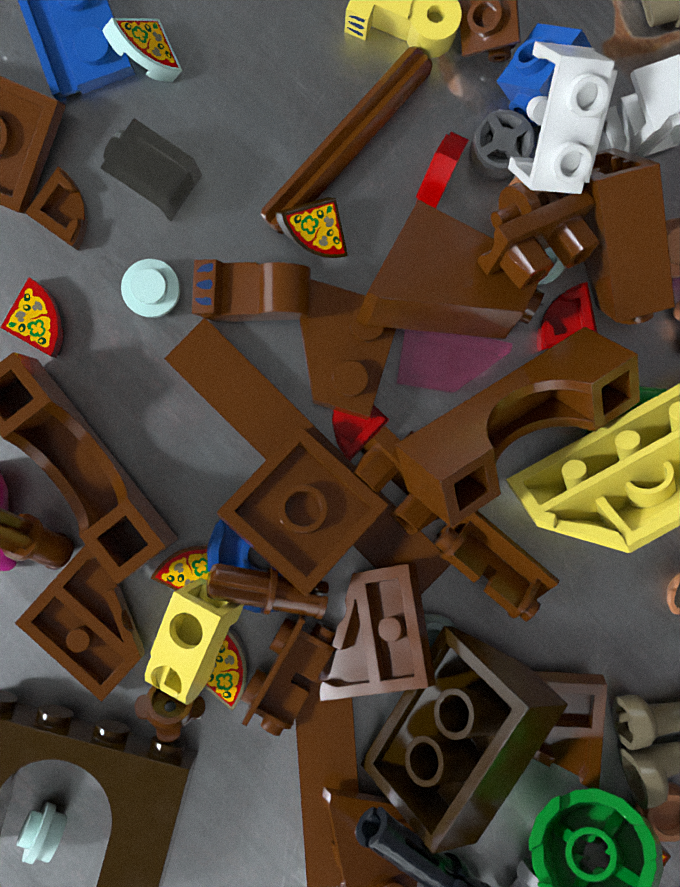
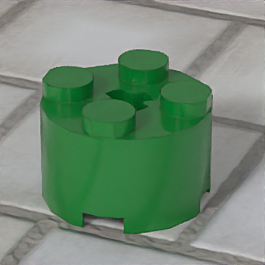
M598 788L574 790L563 796L559 795L552 798L537 815L528 841L529 850L532 851V867L539 882L537 884L539 887H659L664 870L661 843L650 821L631 803ZM604 840L608 845L605 853L610 855L609 865L607 868L596 867L591 871L587 867L591 858L584 854L585 846L588 842L599 845Z

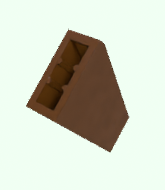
M616 148L599 151L595 157L589 183L584 182L583 189L585 188L596 202L584 219L600 243L584 261L596 307L616 323L619 322L627 325L639 324L651 320L655 312L675 307L660 163Z
M418 200L370 286L356 320L369 326L505 339L518 321L525 324L531 321L545 293L536 289L538 283L520 291L503 269L486 275L477 260L480 255L492 250L494 239Z

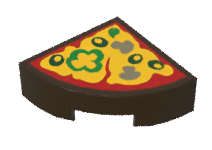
M326 197L275 212L279 226L284 234L303 250L326 258L348 256L336 198Z

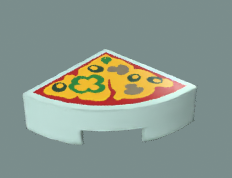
M111 18L102 31L115 52L121 57L126 53L135 62L148 69L145 75L163 82H173L182 72L159 19Z

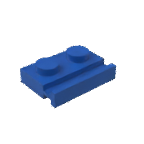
M18 0L51 94L56 100L63 102L67 100L66 96L79 91L85 94L136 75L130 57L126 53L122 57L117 54L102 31L110 19L115 18L109 0Z

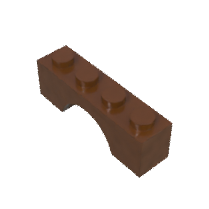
M583 327L397 443L395 446L407 490L450 527H453L501 495L496 464L503 451L514 441L531 432L551 427H577L597 431L639 403L638 354L587 327Z
M12 352L0 362V436L28 455L53 481L65 497L77 519L79 537L115 583H121L171 546L178 538L38 359Z

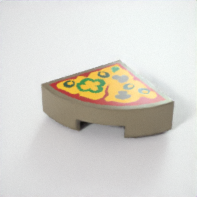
M230 626L215 659L214 669L205 688L233 711L246 688L248 663L243 642Z

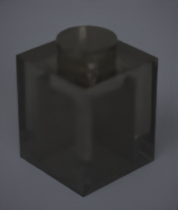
M133 118L125 131L119 130L111 137L104 150L103 158L105 161L100 167L115 185L170 222L202 177V173L193 157L135 118Z

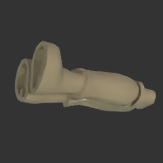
M640 695L617 696L612 704V720L618 739L626 746L619 749V758L628 786L634 799L642 809L658 807L668 799V778L680 773V741L656 745L651 744L659 736L680 731V698L677 702L647 704Z

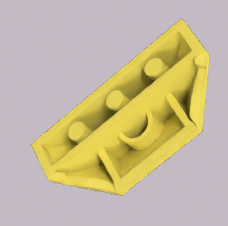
M680 384L506 479L510 489L537 527L631 553L680 526Z

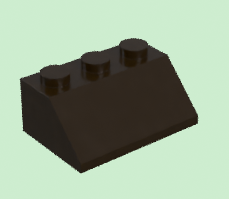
M444 626L430 648L436 685L429 688L404 691L360 764L433 854L478 842L569 705L525 663L453 626Z

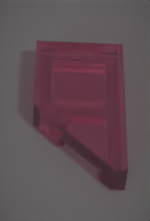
M405 329L396 385L452 394L509 354L513 343L466 335Z

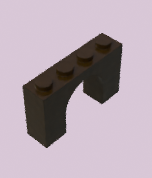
M0 690V834L19 770L28 764L43 760L69 762L81 767L98 781L108 798L111 808V832L96 887H162L199 751L187 748L185 741L180 738L172 743H164L157 738V735H153L150 738L129 732V726L119 721L100 719L93 723L73 717V711L63 706L45 704L37 708L18 703L16 695Z

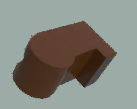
M217 259L194 260L192 314L214 322L274 321L309 317L311 268L306 265L287 262L259 264L257 262L223 263Z

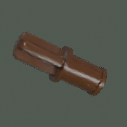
M0 508V548L6 557L15 561L29 559L45 565L46 568L51 570H58L69 562L74 547L72 540L66 537L67 535L43 527L40 519L29 513L16 515Z
M217 563L211 567L206 590L207 596L210 599L260 607V612L263 615H269L271 610L310 616L320 620L325 614L328 597L322 596V593L327 594L329 592V584L327 581L321 580L310 594L305 597L285 577L278 574L274 567L270 566L267 572Z

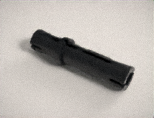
M378 806V809L371 807L360 817L355 833L360 845L371 849L424 887H491L468 871L466 863L455 854L448 852L433 854L416 833L389 815L382 807Z

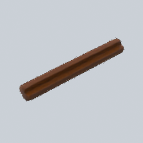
M416 46L409 47L261 209L260 214L268 226L279 234H284L279 226L275 212L315 201L431 74L433 63L422 50Z

